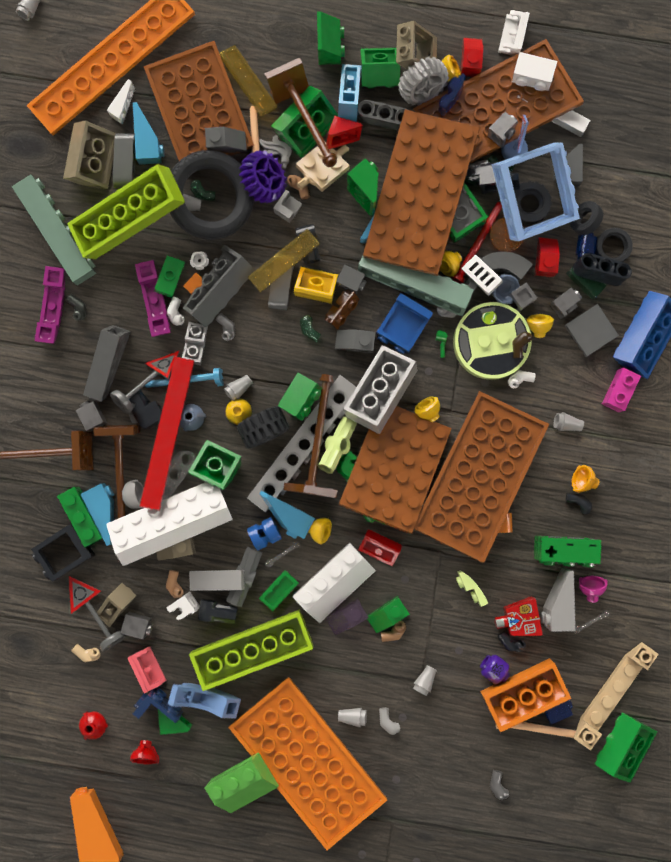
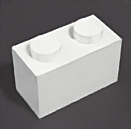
M520 52L512 82L519 86L534 87L539 91H549L557 61Z

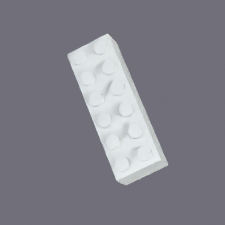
M205 482L162 500L160 511L143 508L106 525L115 554L121 564L125 566L233 519L220 488Z

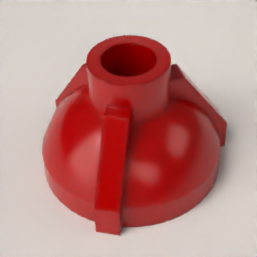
M95 711L85 712L79 722V730L85 740L101 737L108 727L105 717ZM87 726H91L93 731H88Z
M141 740L140 746L131 754L130 761L138 764H158L159 756L151 741Z

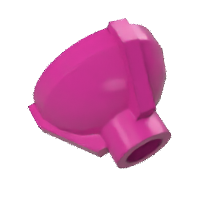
M586 576L579 579V588L587 596V601L597 602L599 596L607 589L608 581L601 577Z

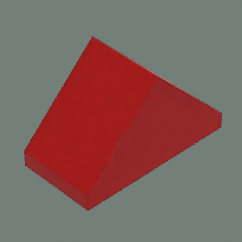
M334 116L327 137L326 145L328 149L359 141L363 125Z

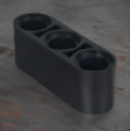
M591 253L581 256L572 267L573 272L579 277L612 286L621 285L632 275V269L628 264Z

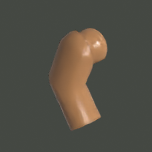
M289 175L287 177V184L299 190L302 200L308 199L310 195L307 185L301 190L296 184L303 178L297 175Z
M169 570L166 589L172 597L181 598L184 591L177 582L179 572Z
M400 620L393 626L391 631L381 632L382 642L399 640L406 631L405 623Z

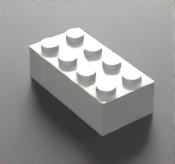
M382 345L345 405L344 412L346 417L380 434L417 372L416 361Z

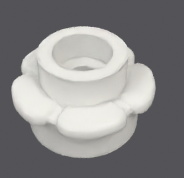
M202 251L195 252L191 256L190 264L197 270L204 269L209 263L207 254Z

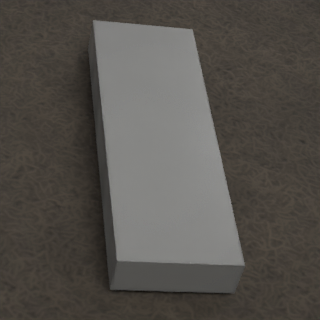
M244 570L189 571L190 591L244 590Z

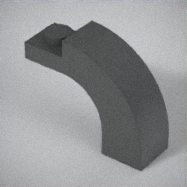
M495 252L481 258L494 272L512 275L518 279V282L533 265L524 257L512 252ZM476 263V264L472 267L471 271H472L473 269H475L479 264ZM482 267L475 273L476 277L484 270ZM486 273V274H485L482 278H480L479 280L482 281V279H483L485 276H487L488 273ZM470 277L466 281L471 289L475 290L478 286Z

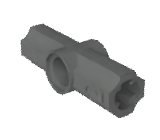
M251 547L246 548L241 564L237 567V570H244V590H230L227 602L242 607L247 592L255 579L256 569L263 552Z

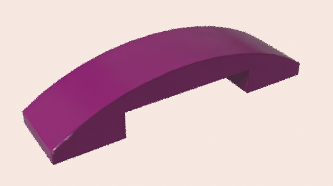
M154 260L135 264L147 310L151 337L171 333L164 296L154 292L159 278Z
M45 266L43 279L45 288L40 323L37 322L35 342L55 344L64 304L65 269Z

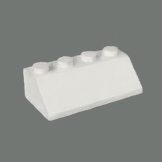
M348 543L293 595V598L308 614L321 623L376 570L351 543Z

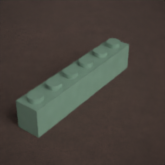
M29 175L13 185L12 188L72 282L78 286L95 275L96 272L93 268L96 266L92 259L82 257L69 227H66L63 222L65 217L59 209L56 211L54 208L55 202L50 194L46 195L43 191L45 186L42 181Z
M363 256L358 264V271L364 273L366 277L462 317L474 291L468 285L454 282L447 276H435Z

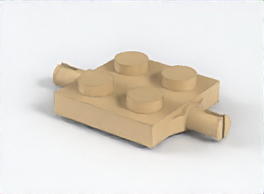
M343 145L337 151L329 149L330 153H335L337 156V163L333 167H327L323 164L322 158L324 156L318 146L298 161L296 168L304 176L303 179L296 183L298 188L300 187L302 190L310 183L323 192L350 169V165L342 156L349 151L348 146Z

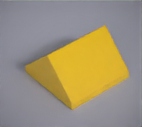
M301 267L294 287L295 296L332 304L338 275Z

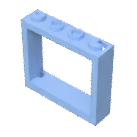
M551 143L492 164L510 240L521 241L580 219L577 209L579 206L574 195L575 188L570 177L571 169L566 159L567 151L564 150L563 143ZM550 152L564 214L523 229L508 167Z

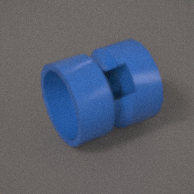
M272 517L263 520L261 525L255 524L247 528L251 541L257 551L268 546V542L273 544L282 539ZM264 531L266 536L262 537L260 533Z

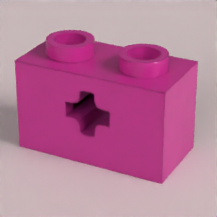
M625 368L617 370L602 405L617 412L625 411L641 376Z

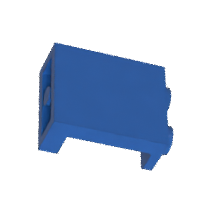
M400 293L377 330V339L384 344L389 342L394 345V349L401 354H404V352L408 354L433 312Z

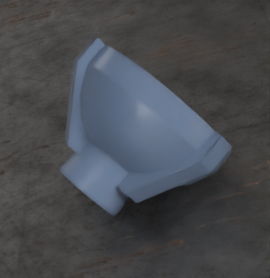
M187 404L184 406L180 426L184 428V431L197 430L204 423L206 414H204L199 406ZM188 413H191L193 416L191 420L186 419Z

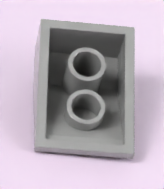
M561 568L543 606V612L540 615L541 623L550 631H575L574 571L567 568Z

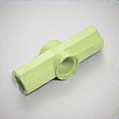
M343 416L334 435L326 438V451L318 465L320 470L329 474L334 472L342 454H347L350 450V437L357 425L356 422Z

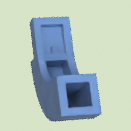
M183 683L182 685L173 684L168 704L174 707L203 709L221 718H236L241 699L214 688L202 691L201 685Z

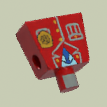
M528 597L504 606L505 616L494 618L496 628L507 627L508 634L511 636L543 635L537 602L534 597Z

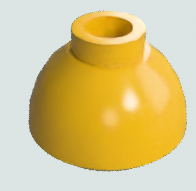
M447 55L442 62L449 73L448 81H458L461 77L458 63L453 56Z
M445 251L440 271L446 276H454L459 271L460 262L462 261L461 255L458 252Z
M535 314L527 318L528 326L534 333V337L537 338L545 337L554 322L551 316L545 314Z
M428 397L419 402L414 411L420 418L434 422L439 418L440 402L437 397Z
M235 399L226 406V417L231 423L238 425L243 420L251 417L252 408L246 400Z
M319 518L312 523L308 532L315 542L323 544L328 540L332 529L330 519Z

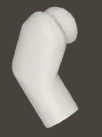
M173 297L167 309V314L172 324L176 326L182 325L184 317L178 312L181 300Z
M518 370L509 377L508 384L511 388L515 389L523 381L534 382L535 373Z

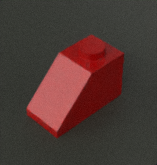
M463 38L461 76L474 77L480 74L482 70L483 41L482 39Z
M538 238L535 276L554 277L558 273L560 257L558 239Z

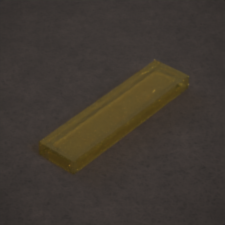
M236 45L221 51L219 54L223 63L259 115L263 116L276 110V103Z
M306 229L248 276V279L261 293L319 246L320 243Z

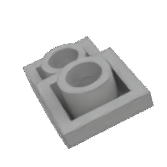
M189 322L182 358L194 360V365L201 366L208 326L204 327L202 324Z

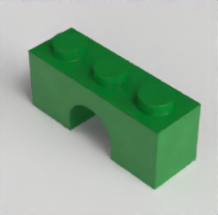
M73 487L57 497L83 546L88 547L103 538L81 496L83 493L81 488Z

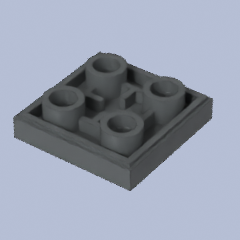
M598 304L564 325L585 357L619 336Z

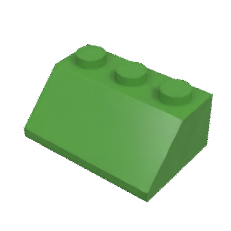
M258 752L213 777L205 786V790L214 805L232 813L278 788L279 785Z

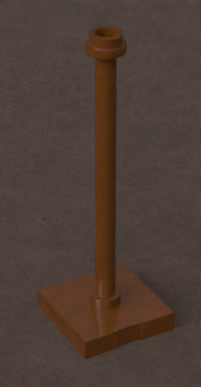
M295 59L265 73L275 105L292 97L324 156L322 158L323 164L327 167L335 166L337 163L336 154L330 153L299 96L300 93L309 87L301 59Z
M322 374L319 379L322 382V390L308 481L305 482V485L284 483L283 490L337 498L338 490L317 487L316 483L330 383H334L332 375Z
M108 425L94 428V436H112V439H114L118 519L125 516V503L122 498V490L124 488L122 438H124V435L140 433L141 427L139 425Z
M71 431L72 448L0 452V459L72 455L73 470H94L92 432Z

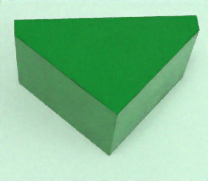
M158 709L160 735L188 732L193 725L182 715L178 722L175 723Z

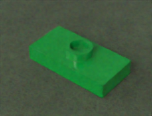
M166 256L154 292L173 298L185 261Z
M284 570L259 599L271 611H274L299 582Z

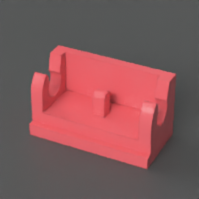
M151 646L128 657V661L144 693L167 681Z

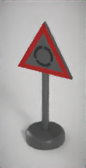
M180 351L144 363L154 372L126 396L119 390H114L110 393L112 400L120 410L126 414L132 412L133 406L129 399L158 374L169 379L174 359L179 357Z
M69 576L71 614L83 605H86L107 637L100 644L101 651L105 652L116 646L126 637L125 634L118 631L111 635L89 602L102 591Z

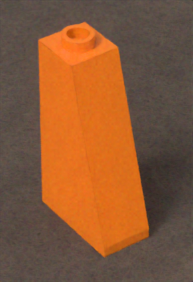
M81 787L76 789L71 795L70 801L79 862H120L123 851L94 788L87 789V787Z

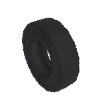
M593 201L583 202L578 205L579 208L577 209L580 219L570 222V227L577 234L587 235L592 233L600 226L603 220L602 208ZM591 212L590 219L586 223L581 224L583 217Z

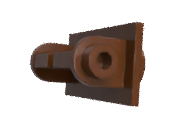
M348 289L343 291L336 300L340 307L337 308L333 305L325 315L326 318L324 320L338 330L345 323L350 312L357 307L360 299L354 292Z

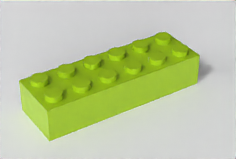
M157 164L67 223L82 257L97 259L184 204L185 200L170 169Z
M299 609L192 650L189 656L202 691L310 651L314 645Z

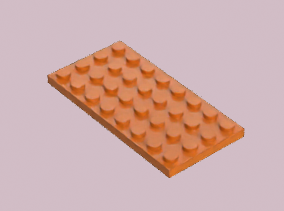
M287 677L228 727L251 756L259 752L279 785L277 789L326 850L331 848L387 801V797L290 677Z

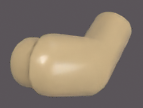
M77 644L71 650L83 662L96 661L100 657V651L97 648L85 650Z

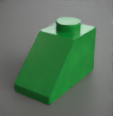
M397 595L370 613L366 618L375 632L378 633L408 616L409 612Z

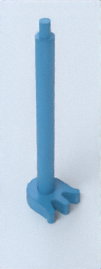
M214 368L213 373L192 375L190 382L214 380L217 386H224L222 381L223 370L221 368ZM170 378L152 380L145 386L149 388L169 385Z

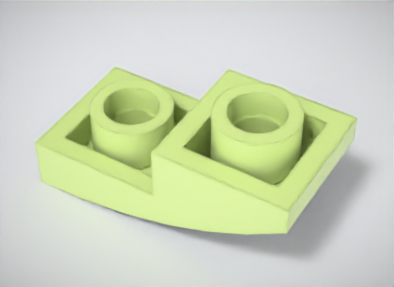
M461 570L457 571L459 576L456 577L459 587H463L466 591L473 589V592L470 593L474 603L478 602L481 607L488 604L479 586Z

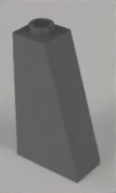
M114 325L101 330L83 393L84 396L89 397V400L100 402L107 398L131 331Z

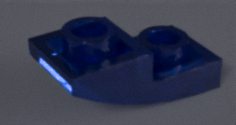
M463 73L459 77H454L449 82L448 93L439 101L438 112L442 116L450 111L460 97L465 82V75Z

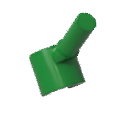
M438 330L435 340L441 341L440 358H445L447 333Z

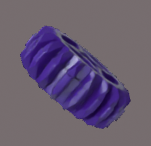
M259 150L250 153L242 161V165L239 168L242 171L239 176L243 179L241 183L245 185L244 190H248L249 196H253L254 201H260V203H271L279 199L285 192V187H287L285 183L287 178L284 176L286 171L282 170V164L278 163V158H273V154H269L267 151Z

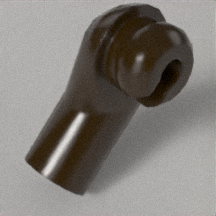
M521 332L513 340V358H523V347L532 341L531 333Z

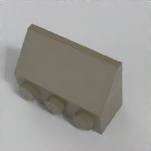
M88 121L74 123L63 179L79 185L108 189L114 159V138L116 133Z

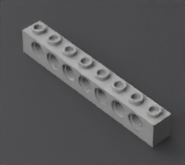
M339 375L329 389L326 409L332 410L333 417L325 419L322 437L326 432L328 434L332 432L336 426L334 422L338 417L341 419L344 416V407L356 389V386L341 375ZM336 394L344 396L345 401L342 404L334 402ZM319 403L247 497L264 512H267L269 507L260 496V492H265L266 486L272 485L275 488L273 497L277 498L279 494L284 495L286 493L283 490L284 483H288L291 479L295 480L301 473V470H299L303 463L307 465L312 456L310 453L313 449L315 436L311 433V427L317 422ZM303 439L310 442V447L307 450H302L299 447V443ZM293 454L297 455L298 463L291 466L288 463V457ZM279 470H284L287 473L284 481H279L276 477V473Z

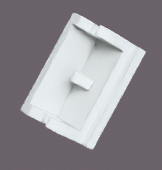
M511 10L510 15L507 14L498 52L513 56L520 53L530 13Z
M189 591L168 606L167 610L172 612L179 608L180 611H183L176 618L179 620L190 613H195L200 608V605Z

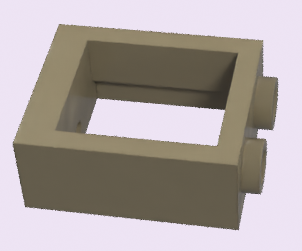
M415 21L397 25V64L408 70V67L413 66L414 62H419L421 58L425 60L429 53H431L430 58L435 57L437 59V37ZM415 42L417 43V58L414 57Z

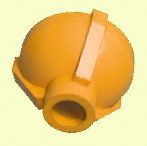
M579 465L572 477L573 491L580 493L591 488L596 489L599 486V479L595 477L592 468L586 465Z

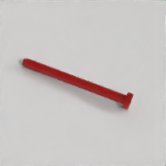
M501 202L495 204L459 271L451 277L453 281L459 284L464 283L465 279L463 277L466 273L462 270V267L477 254L502 209Z

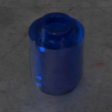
M594 233L578 236L576 247L577 259L586 253L595 255L597 237L594 236Z

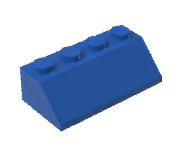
M652 291L648 292L613 356L620 365L645 379L649 378L671 338V298L668 295Z

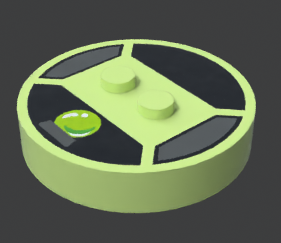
M498 302L477 305L462 317L455 329L453 338L455 355L461 366L473 376L486 380L507 377L517 371L528 358L531 342H528L523 347V358H513L512 343L521 332L531 333L525 318L509 305Z

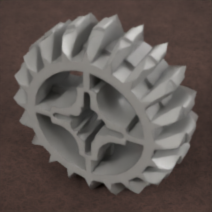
M427 57L425 60L421 58L419 62H414L413 66L408 67V70L403 72L404 76L400 77L398 84L400 95L408 104H417L418 106L438 96V93L443 91V87L447 85L446 81L449 79L447 68L440 59L435 57Z

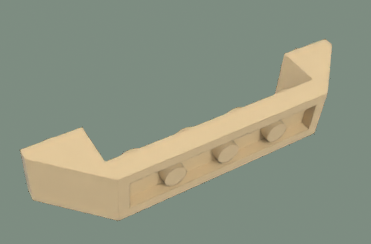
M641 642L622 658L581 716L574 736L575 740L591 751L602 735L598 731L642 668L648 670L659 655Z

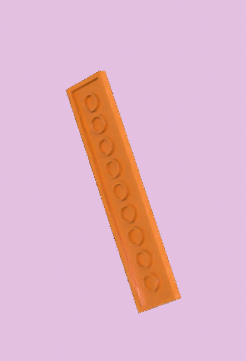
M150 0L26 106L54 136L195 15L194 10L185 0Z

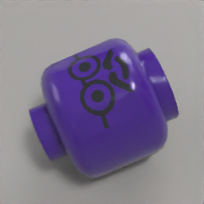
M498 655L486 656L480 665L482 676L493 684L504 683L510 675L508 672L509 664Z

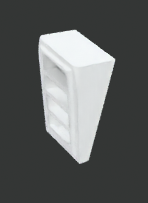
M129 79L107 109L109 115L121 124L125 120L135 90L132 81Z
M476 255L462 267V270L488 296L503 282ZM477 262L479 265L470 271L469 268ZM482 267L484 270L476 277L474 274ZM488 273L489 275L481 282L479 279ZM493 278L494 281L487 287L485 284Z

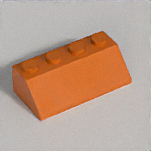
M550 658L509 677L504 683L500 682L480 691L500 732L571 699L555 663Z

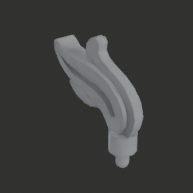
M278 135L273 137V142L260 139L259 142L261 147L265 149L264 151H267L269 154L280 155L283 168H286L292 153L291 147L278 140Z

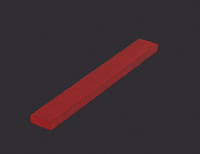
M175 357L140 502V507L160 511L193 372L194 360Z

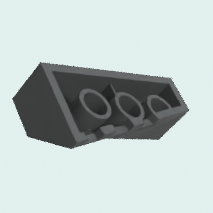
M223 245L221 249L223 253L219 259L215 258L212 262L214 267L210 273H205L203 276L201 287L194 290L183 307L204 327H207L214 320L215 316L225 308L228 301L238 293L241 286L250 279L255 271L240 254L226 245Z

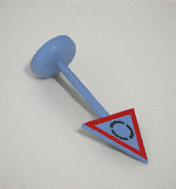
M526 115L522 117L521 131L518 139L501 148L504 159L528 152V145L524 140L529 123Z

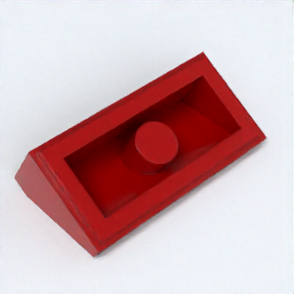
M368 529L358 550L393 567L402 545Z

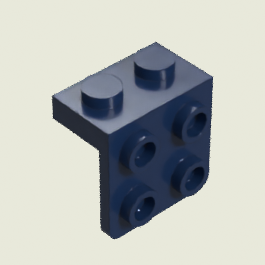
M154 688L148 695L144 693L134 705L136 710L133 715L139 719L150 704H153L169 719L177 723L183 711L181 710L182 707H174L168 704L169 699L166 698L167 694L163 690Z

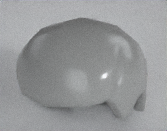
M138 480L127 482L122 490L123 501L131 509L142 508L140 507L144 487Z

